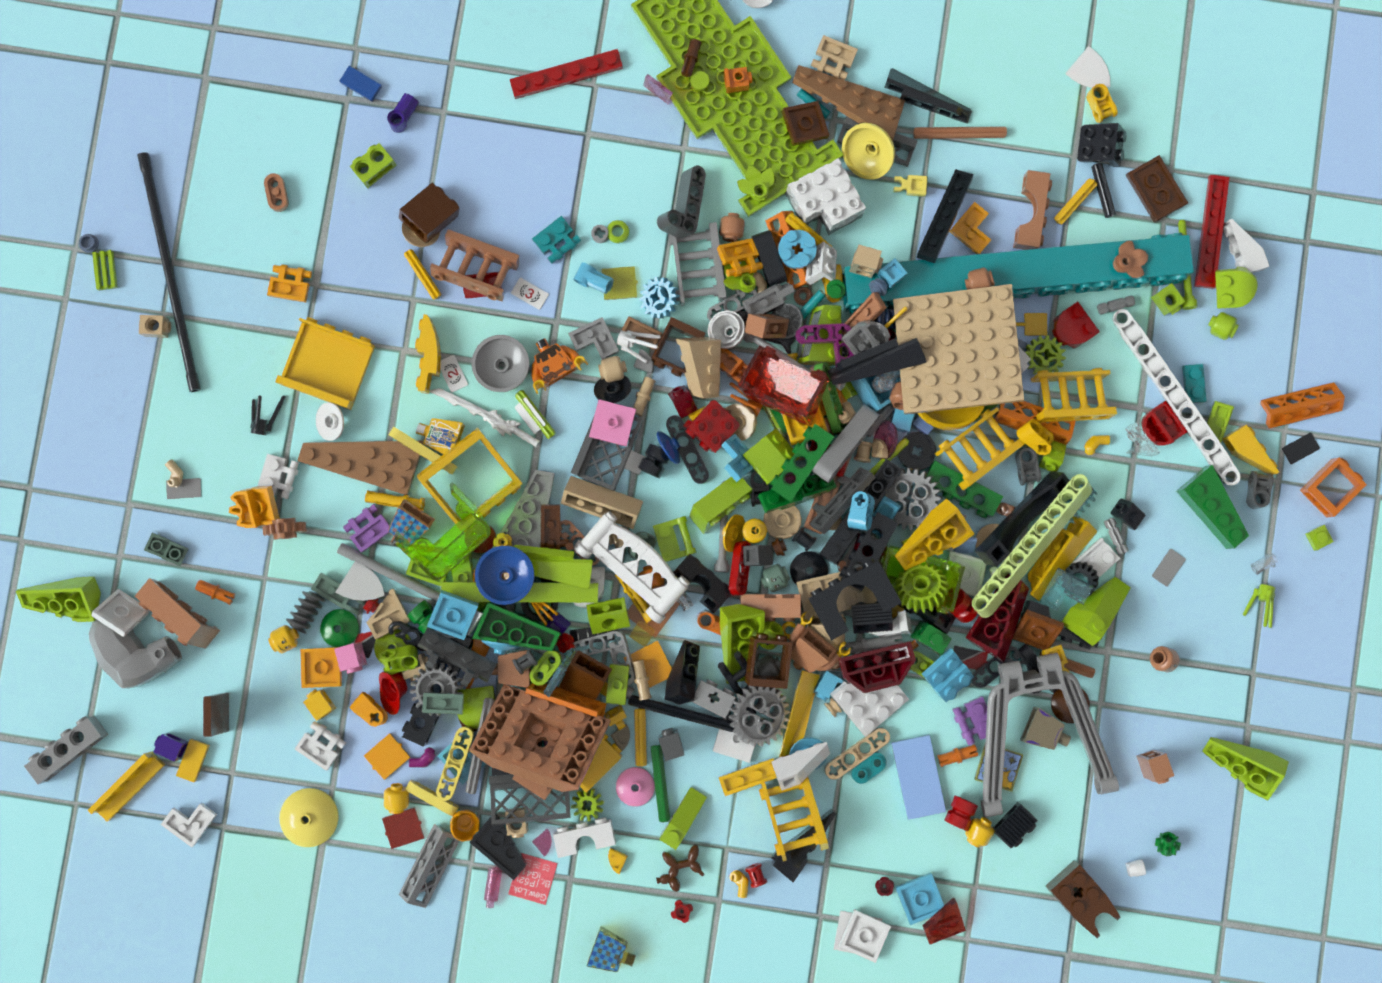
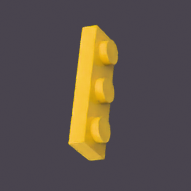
M774 758L718 777L724 795L728 796L759 785L761 781L767 782L776 779L777 777L771 761H774Z

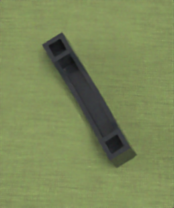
M1050 471L974 550L986 565L998 567L1011 553L1012 547L1021 532L1049 507L1070 481L1063 472Z

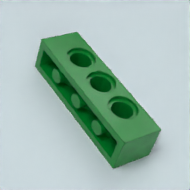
M816 424L813 427L808 426L803 434L806 438L802 444L799 442L792 450L795 454L791 460L788 458L781 466L784 469L780 476L776 474L770 483L773 486L771 490L788 502L793 500L834 438L833 435ZM808 441H814L817 444L815 451L807 449L806 444ZM803 457L806 460L805 467H798L795 463L796 458ZM787 473H792L795 476L793 484L786 483L784 477Z
M933 461L926 473V478L933 476L932 483L938 482L935 489H941L942 497L950 501L954 499L960 502L959 506L967 510L971 508L977 511L976 515L984 519L994 516L1004 497L977 482L965 489L966 493L964 496H960L957 493V488L959 487L958 484L964 480L962 478L963 475L937 461ZM941 477L948 479L949 484L947 487H943L940 484ZM976 495L982 497L983 502L981 505L975 503L974 497Z

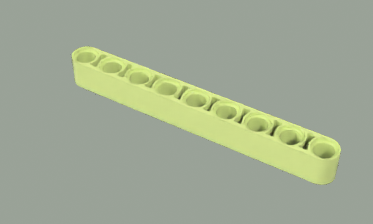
M1078 474L1072 477L973 598L972 607L981 617H990L1090 496L1092 486L1085 475ZM995 589H999L996 593L992 594ZM983 604H986L984 608L980 609Z

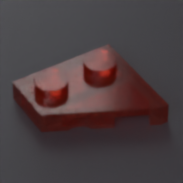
M952 898L922 925L929 945L966 931L955 898Z

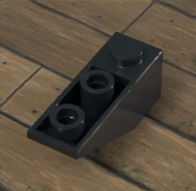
M687 640L683 641L666 682L665 700L678 705L694 701L700 652L699 645Z

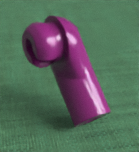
M428 747L420 758H409V767H428L435 759V750Z

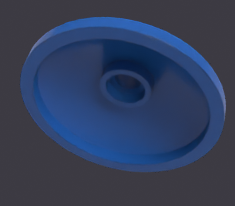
M494 547L482 555L476 565V586L487 600L495 604H514L522 600L532 588L534 582L532 562L524 552L515 547ZM504 573L509 574V578L507 580H504L502 578V575Z

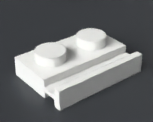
M1099 538L1072 563L1087 562V565H1092L1093 569L1097 571V576L1100 577L1121 558L1105 543L1103 538Z

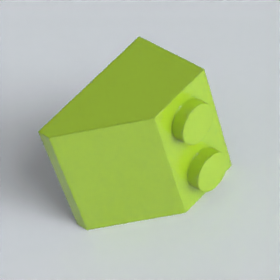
M775 428L745 452L743 456L768 485L776 474L779 476L784 469L781 466L787 458L791 460L795 453L792 452L793 448Z

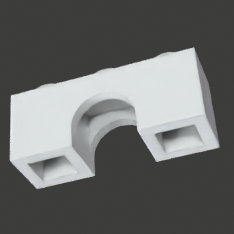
M606 817L595 819V823L588 824L587 821L577 823L574 828H568V826L559 827L553 834L558 858L577 854V840L582 836L591 837L595 842L596 849L616 845L612 820H607Z

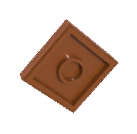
M1027 610L1018 623L1012 639L1041 650H1046L1052 646L1064 628V623Z

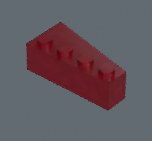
M1020 580L990 617L983 618L979 615L965 638L974 646L1005 662L1029 591L1028 586Z

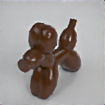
M694 844L689 850L688 859L676 861L672 854L664 851L662 853L663 859L670 868L668 874H663L660 878L656 877L657 884L669 883L670 888L678 892L681 884L676 877L679 869L690 867L693 872L704 876L700 864L696 861L699 854L698 845Z

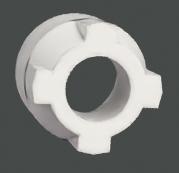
M1142 859L1126 863L1128 876L1138 877L1146 875Z

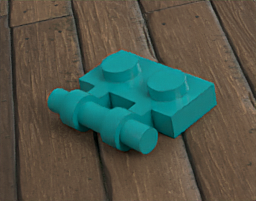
M560 216L534 236L532 241L544 255L548 251L553 253L547 258L552 264L556 260L562 259V255L570 249L576 248L581 239L578 235L572 239L569 238V235L574 231L565 219ZM564 240L566 244L557 249L555 246Z

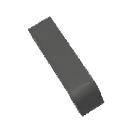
M696 165L682 173L675 210L672 209L657 218V225L660 230L680 239L696 232L706 178L705 170L701 166Z

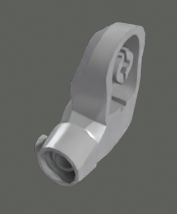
M98 620L91 625L89 641L96 660L104 672L121 688L130 689L144 685L157 678L161 673L169 670L182 659L177 645L168 636L148 644L147 648H144L133 629L123 637Z

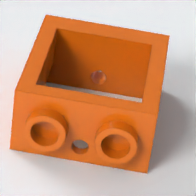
M1340 457L1331 459L1300 489L1303 495L1326 518L1335 517L1367 485L1363 481V477L1359 473L1354 472L1349 467V463ZM1337 468L1354 487L1334 506L1316 487Z

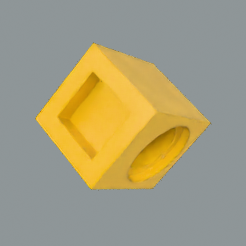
M324 689L319 691L313 690L306 695L308 699L303 702L316 721L321 720L336 709V706Z

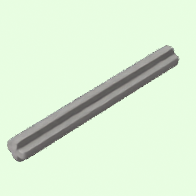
M493 698L484 699L478 732L495 702ZM474 754L465 790L469 794L476 793L482 766V760Z

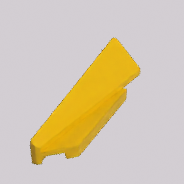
M1074 515L1067 529H1062L1029 571L1028 580L1031 583L1032 590L1030 595L1036 600L1040 601L1097 533V530L1088 521Z
M804 670L800 672L779 757L788 756L792 746L805 736L815 696L813 691L820 674L808 673Z

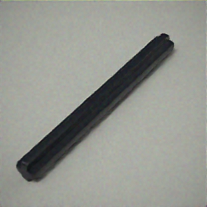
M631 695L628 700L629 705L729 732H733L735 729L730 726V723L733 721L650 699L639 700V696Z

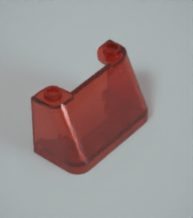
M759 345L738 384V388L749 399L804 425L811 426L829 381L827 373L820 369L809 372L779 358L775 354V349L769 346L764 348Z

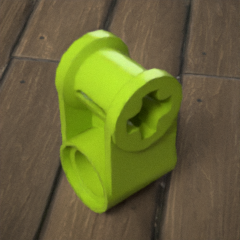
M406 645L382 651L379 654V658L383 661L384 672L393 675L398 672L415 669L418 665V650L413 645Z

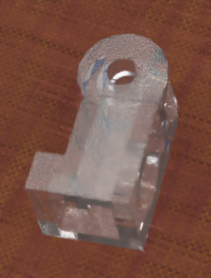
M900 370L877 375L873 381L875 391L883 393L891 390L895 385L897 377H900Z

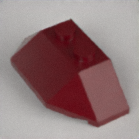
M911 641L839 658L843 678L862 693L900 685L916 661Z

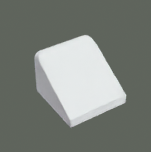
M631 450L624 469L640 475L641 470L638 466L642 458L646 457Z

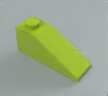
M690 787L660 834L659 840L676 850L695 820L707 796Z

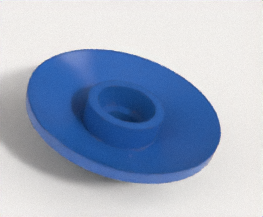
M658 431L657 439L663 451L674 464L678 465L680 463L679 442L675 437L671 439L666 433Z

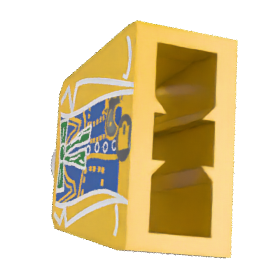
M432 418L429 426L419 423L416 434L425 436L423 444L444 454L460 442L465 425L461 422Z

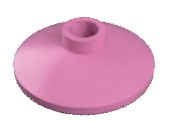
M639 767L626 769L620 774L616 782L618 797L629 806L646 804L652 798L655 789L654 780L650 773ZM633 784L639 786L637 791L632 790L631 786Z

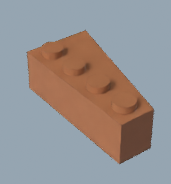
M149 578L135 595L140 601L139 605L146 610H150L153 613L151 616L159 622L162 621L165 624L164 628L172 634L175 633L178 636L177 640L185 646L189 644L206 649L220 632L217 627L208 626L206 624L207 619L202 615L191 612L192 607L182 600L177 601L179 596L158 580Z

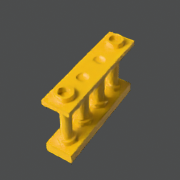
M1094 368L1091 371H1038L1031 378V382L1041 383L1044 403L1043 411L1036 415L1037 421L1044 423L1105 420L1117 414L1116 407H1108L1106 404L1102 379L1111 374L1110 370ZM1076 380L1080 407L1073 409L1070 406L1066 381ZM1084 380L1095 381L1098 400L1097 408H1091L1088 405ZM1048 382H1059L1062 402L1061 409L1054 410V407H1052Z
M998 407L992 411L987 409L980 415L982 419L951 442L947 439L938 446L940 450L935 455L939 456L945 451L962 473L964 480L958 484L962 490L971 486L1025 444L1020 439L1015 442L1013 439L1010 440L992 415L999 411ZM984 421H987L1004 443L1005 449L1002 452L994 447L980 429L979 425ZM973 431L991 454V460L988 462L986 460L983 461L965 435ZM957 441L960 442L977 464L976 468L978 470L974 473L972 470H968L951 446Z
M807 777L801 784L785 790H781L780 785L767 789L765 781H761L762 788L759 789L761 800H766L778 842L774 844L777 856L781 855L782 860L787 861L786 851L811 844L820 845L821 851L829 849L809 778ZM798 788L799 790L803 789L805 796L802 799L772 807L770 796ZM800 807L809 808L810 814L806 818L781 825L776 823L775 814ZM810 825V827L814 826L816 833H813V836L782 844L780 833Z

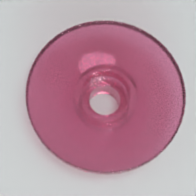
M884 421L876 430L874 438L885 442L888 458H890L897 446L898 433L896 426L892 422Z

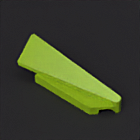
M524 545L512 546L528 556L534 568V576L589 589L593 560L573 559L574 551Z

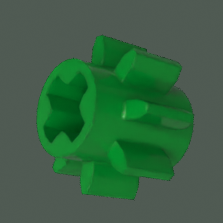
M1171 832L1160 833L1159 838L1155 840V846H1158L1157 852L1164 856H1176V852L1180 851L1181 843L1178 842L1179 837Z

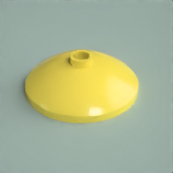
M872 123L857 124L849 129L843 138V159L847 167L855 175L873 180L884 176L891 169L895 159L894 144L888 133L878 125Z
M304 788L291 794L283 803L279 817L284 835L292 843L301 847H315L326 842L335 832L339 819L338 809L334 800L326 792L316 788ZM304 816L308 817V823L303 821Z

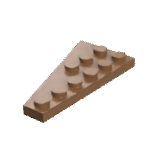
M398 441L303 443L297 461L408 495L421 455Z

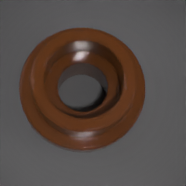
M799 287L794 293L795 302L801 306H804L813 297V293L808 287ZM800 294H805L807 298L802 300Z
M775 538V541L771 543L776 555L785 556L784 551H787L784 540L780 541L779 538Z

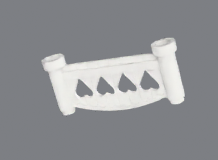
M608 511L599 519L582 541H577L573 548L585 559L594 554L650 604L646 613L653 621L660 624L665 619V614L689 588L690 582L683 576L677 578L666 561L651 545L633 532L617 525V517ZM611 534H616L618 539L623 540L624 544L622 547L608 550ZM627 546L631 547L632 552L638 554V559L623 563L624 549ZM643 559L647 565L652 566L653 571L637 576L639 561ZM658 572L661 574V578L667 580V585L652 589L653 575Z

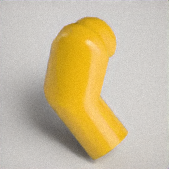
M734 870L730 873L729 878L738 885V897L747 898L748 878L741 871Z

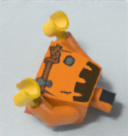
M545 338L541 339L536 343L540 353L534 356L535 361L532 363L531 372L536 394H539V388H544L546 391V387L578 369L581 371L580 365L582 363L588 365V362L575 350L565 345L559 346L556 343L550 346Z

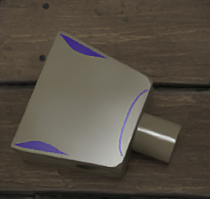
M1033 707L1020 740L1028 744L1054 750L1057 743L1067 747L1071 736L1062 732L1065 726L1062 722L1042 709Z

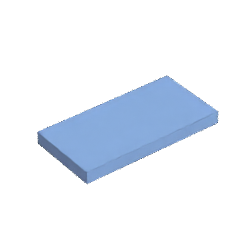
M930 735L891 742L907 819L910 820L946 812Z

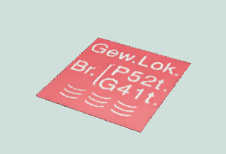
M521 853L527 865L515 880H512L508 894L546 905L558 863Z

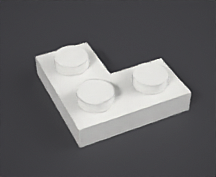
M201 803L189 818L174 807L160 825L190 847H194L215 819L217 813Z

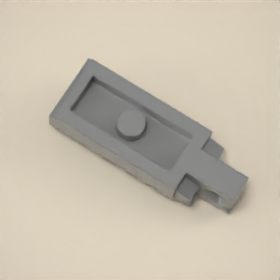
M779 283L742 301L747 315L764 314L783 304L787 299L786 296L795 291L792 284L786 283L781 286Z

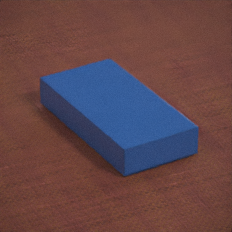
M348 66L339 80L342 85L373 102L382 88L381 84L351 66Z

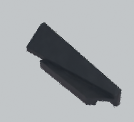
M893 68L890 69L884 88L901 93L900 99L905 100V103L968 124L972 113L970 108Z
M895 338L838 362L836 364L837 367L827 372L832 384L838 385L926 363V358L918 338L902 345H898Z

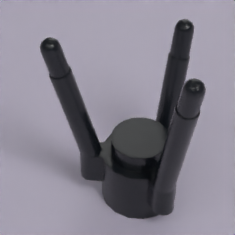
M284 395L281 397L268 424H266L267 420L260 419L262 396H258L257 407L256 400L252 399L250 433L266 436L267 431L271 432L272 425L285 400Z

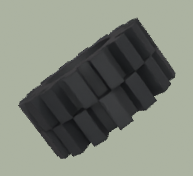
M1081 561L1068 566L1061 579L1063 581L1062 587H1065L1064 591L1066 593L1069 592L1072 597L1076 596V598L1090 596L1099 583V576H1097V571L1093 569V566L1087 565V562L1081 563ZM1076 573H1083L1088 579L1087 585L1083 587L1076 586L1073 582V576Z

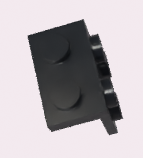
M1119 123L1083 125L1080 131L1078 161H1108L1112 167H1120L1121 161L1124 160L1123 142H1126V131Z

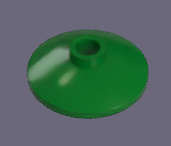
M336 609L324 616L320 625V633L328 645L332 647L346 646L353 643L357 638L359 623L351 612L344 609ZM336 625L341 626L340 632L335 631Z

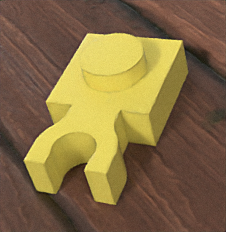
M908 175L907 180L900 176L894 177V182H900L901 186L894 187L893 192L906 190V195L926 196L927 176Z

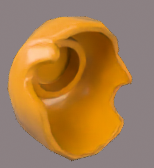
M468 809L456 812L450 821V831L454 838L461 842L472 840L479 831V818L475 812Z

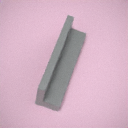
M433 825L399 893V896L408 904L423 908L427 907L459 843V840L455 839L451 832H447L440 825ZM447 837L452 838L451 844L445 848L444 843ZM443 855L442 862L435 865L436 859ZM434 873L433 880L426 883L427 877ZM425 891L426 894L423 900H416L418 895Z

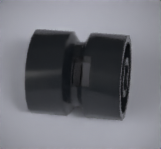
M649 444L645 452L646 458H642L638 468L660 479L665 470L663 465L668 464L670 459L662 448Z

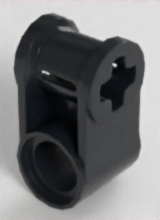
M756 470L750 476L752 507L761 504L760 500L756 498L760 493L770 490L769 484L767 485L765 481L761 484L755 483L754 475L757 473Z

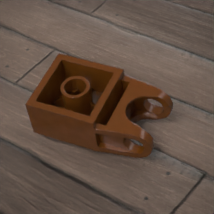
M1074 860L1045 886L1065 910L1097 939L1100 937V934L1095 926V919L1099 914L1108 913L1117 921L1121 918L1104 891L1084 868ZM1075 887L1078 888V891L1076 893L1073 890Z

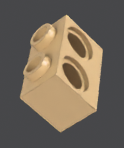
M858 245L849 272L872 278L874 273L878 274L881 268L883 258L880 256L882 251Z

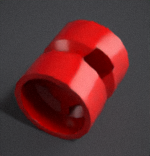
M954 588L948 592L943 605L957 620L962 623H968L978 614L972 607L973 599L963 589Z
M955 795L951 803L952 810H948L944 821L968 831L972 822L970 817L975 815L978 805Z

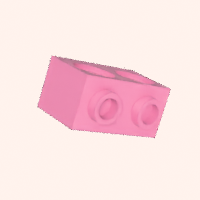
M362 642L334 649L340 672L347 671V674L363 670L362 666L368 665Z

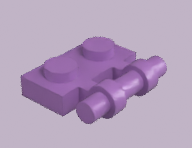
M375 504L369 508H364L361 514L355 518L352 517L343 526L347 533L352 529L356 532L350 536V539L361 553L389 534L390 524L382 514L376 518L373 516L378 511ZM368 519L369 523L361 528L359 524Z
M983 696L964 703L967 711L963 713L960 707L952 709L955 714L954 719L956 723H959L962 730L961 735L963 739H966L968 745L975 743L973 735L976 733L980 740L986 738L987 705ZM969 717H970L971 722H972V724H973V726H974V727H972V728H970V729H969V727H968V725H967V722H966V720H965V719H967V718H969Z

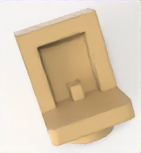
M424 653L417 655L420 667L402 672L404 680L410 678L411 682L415 681L416 679L413 676H421L418 671L421 668L426 672L425 664L429 657H425Z

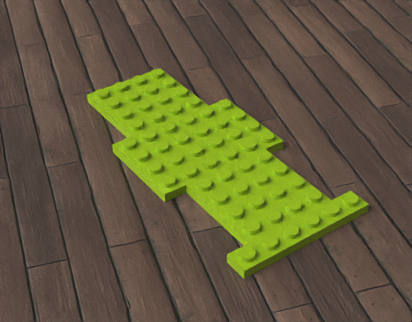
M637 0L631 4V8L670 65L669 68L656 75V79L695 138L698 140L713 130L744 178L749 165L757 168L761 173L768 168L773 170L774 184L769 188V195L764 201H755L748 194L738 200L748 217L786 194L788 184L798 181L799 178L815 172L816 169L826 164L832 163L837 158L843 157V153L834 140H831L819 149L815 147L813 142L796 146L792 145L782 115L783 108L789 106L777 90L789 82L792 77L751 16L734 25L718 0ZM698 39L702 42L698 53V62L695 63L692 74L696 71H703L709 77V86L701 92L695 91L691 87V77H684L681 73L685 60L684 54L687 53L690 40ZM747 67V72L752 74V83L749 84V90L726 93L724 69ZM759 189L756 193L762 195L763 191Z

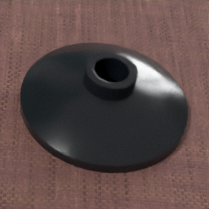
M625 375L622 380L610 383L606 382L605 379H599L594 386V395L598 400L611 403L620 402L631 392V382Z
M812 551L803 552L793 559L790 565V575L796 584L799 581L828 575V565L820 554ZM807 567L813 568L812 574L806 572Z

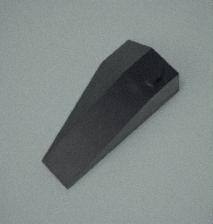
M832 809L820 817L825 832L836 815V812ZM809 825L788 842L813 836V833H816L814 826L810 827ZM811 844L786 851L787 861H783L781 855L777 856L775 850L771 857L773 859L772 865L794 883L808 862V852L814 851L817 845Z

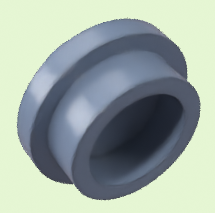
M85 234L79 239V247L82 251L92 253L98 249L99 241L96 236Z
M876 278L869 283L872 293L878 292L880 296L886 295L888 285L885 281Z

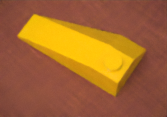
M945 499L931 510L895 557L903 569L907 570L925 562L928 557L935 554L937 556L943 554V551L946 549L959 547L972 537L974 532L959 509L948 499Z

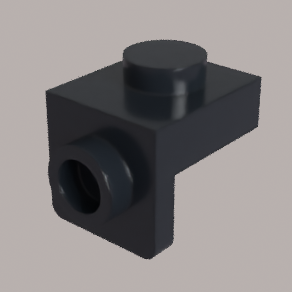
M1120 499L1110 512L1112 516L1119 518L1132 530H1136L1146 516L1134 503L1124 499Z

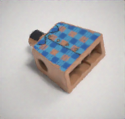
M404 499L398 507L388 529V532L394 536L391 543L396 547H401L403 543L412 546L429 530L435 519Z

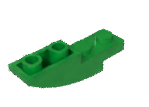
M815 474L807 477L791 502H788L772 490L762 492L758 497L765 513L806 502L836 489L837 486L834 479L828 483Z

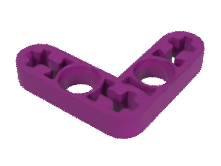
M847 324L805 325L796 331V340L801 344L833 343L835 364L854 356L845 343L839 344L842 341V334H838L841 328L846 333L851 329ZM820 329L827 330V339H822L819 336ZM805 330L806 334H812L814 332V335L808 336L805 339L804 336H801V333H803ZM841 347L848 349L849 355L847 357L841 356L839 352Z

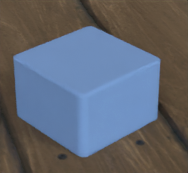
M919 415L911 424L919 432L927 435L934 428Z

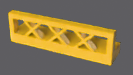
M153 751L144 753L87 811L90 814L98 812L106 822L110 821L165 764Z

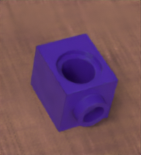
M164 733L157 737L153 752L176 762L182 759L188 741L173 734Z

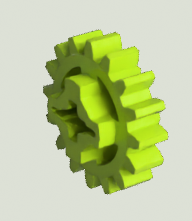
M1040 335L1037 337V341L1032 339L1030 341L1032 345H1026L1028 351L1025 353L1031 358L1027 369L1033 368L1034 375L1042 370L1059 372L1057 367L1062 368L1064 364L1061 361L1066 359L1065 356H1062V353L1066 350L1060 349L1062 343L1056 344V338L1049 340V335H1046L1044 339ZM1042 344L1040 350H1034L1037 345ZM1045 353V356H1048V358L1044 360V356H1041V354ZM1049 362H1055V364L1052 367L1047 368L1049 366Z

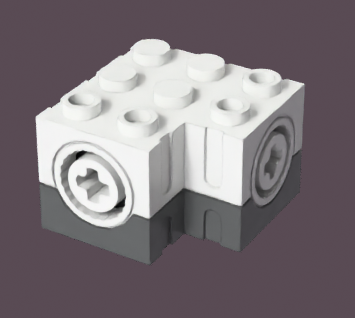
M839 158L830 164L816 169L815 172L799 178L798 181L788 184L785 194L797 217L807 225L820 219L828 235L862 218L866 209L847 172L843 169Z

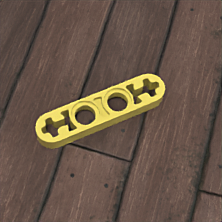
M395 427L388 434L432 463L440 457L439 454ZM450 462L442 469L453 475L457 466Z
M468 726L459 728L454 736L436 789V795L442 801H447L453 797L474 738V731ZM465 730L468 731L467 734L470 736L463 743L467 745V748L463 745H456V742L460 743L462 741L460 732L463 733ZM459 748L463 751L464 756L462 759H456L453 756L455 749ZM449 767H454L457 770L455 778L448 777L447 769ZM444 779L448 782H454V785L449 784L448 791H450V794L443 796L441 791L447 784V782H443Z

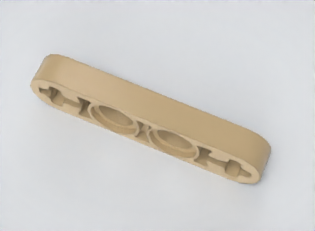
M884 728L873 730L869 735L863 737L828 762L825 766L826 775L834 780L846 774L885 746L890 740L889 732ZM878 732L882 734L885 732V740L876 741L875 743L878 746L874 748L873 743L868 739L872 737V740H875L878 737ZM864 742L870 744V751L868 753L860 751V745ZM846 754L854 755L855 760L852 764L844 762ZM840 759L841 763L846 767V769L843 770L842 767H840L837 769V775H834L833 773L829 774V772L831 771L829 767L832 765L833 767H837L838 765H840L837 762Z

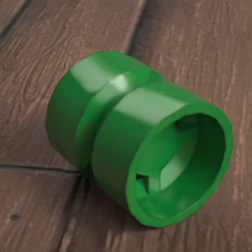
M426 599L420 602L407 615L413 624L419 625L418 629L423 634L427 629V624L433 612L432 605Z

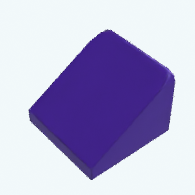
M558 612L557 616L555 614L552 616L553 621L549 620L546 626L563 634L571 623Z

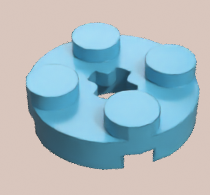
M803 230L788 231L781 238L778 247V253L782 262L792 269H801L811 264L815 259L817 251L815 239ZM800 245V248L803 249V251L798 252V254H795V250H793L792 247Z

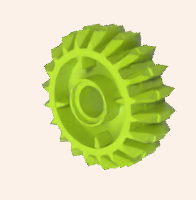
M928 562L925 566L918 564V566L904 570V573L899 572V578H896L895 591L902 602V606L906 605L908 610L914 608L915 613L919 609H922L923 613H925L926 609L932 612L933 606L939 608L940 602L944 603L945 597L948 595L949 585L946 575H943L941 569L937 570L936 565L930 567Z

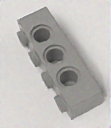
M95 716L82 717L76 722L77 726L72 730L71 728L65 730L60 734V739L49 742L44 746L45 750L43 752H37L28 759L30 762L24 765V767L37 784L50 780L108 735ZM79 732H82L84 735L83 741L78 737ZM64 744L68 747L67 753L63 751ZM48 756L52 758L51 765L47 762Z

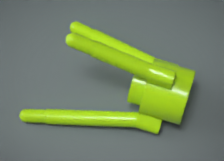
M1260 584L1259 589L1254 588L1253 595L1243 612V616L1247 615L1258 596L1259 601L1266 602L1263 626L1267 627L1268 624V627L1272 628L1276 588L1265 584Z

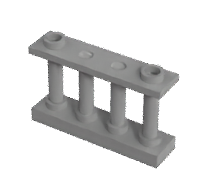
M717 222L709 223V229H706L705 232L693 233L681 239L668 234L669 246L673 245L679 287V290L675 293L680 295L676 300L680 301L681 306H685L684 298L714 295V297L718 296V302L725 300L726 290L723 283V267L717 251V247L720 245ZM703 239L711 241V248H708V250L678 254L677 243ZM702 258L713 259L714 266H711V269L681 272L679 261ZM709 276L716 279V285H713V287L683 291L682 280Z

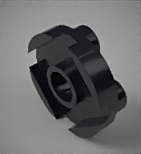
M912 432L902 438L909 440V444L898 454L900 462L905 467L912 468V470L917 468L923 470L933 463L936 445L929 435ZM914 446L922 449L920 456L912 454Z

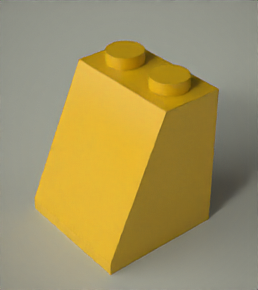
M606 733L580 785L586 793L622 758L620 754L622 750L617 744H611L607 740L609 736Z

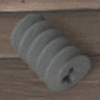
M302 591L305 599L298 598L301 606L294 605L298 611L290 612L294 618H286L291 627L304 634H307V632L303 628L309 629L311 626L308 622H314L315 620L312 615H318V611L315 608L320 609L323 607L319 601H326L325 598L312 591Z

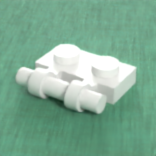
M267 454L258 486H272L275 496H277L278 490L282 489L281 497L288 499L290 492L294 488L292 487L294 478L298 475L299 470L297 468L299 462L291 461L290 467H286L288 459ZM283 473H288L285 484H282Z
M314 721L310 728L316 732L313 736L306 732L295 747V750L327 771L339 755L333 748L337 745L343 749L346 742L337 733L333 734L327 730L325 725H320ZM321 735L330 741L328 745L319 740Z

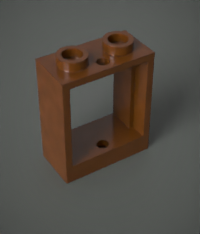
M671 317L651 360L656 367L660 369L666 367L671 370L673 375L681 377L682 375L685 376V367L683 369L659 357L671 330L678 331L690 338L705 337L706 333Z
M757 633L756 636L750 635L745 682L749 686L787 689L793 642L787 639L785 635H776L775 638L768 637V634ZM757 643L783 645L779 677L753 675Z

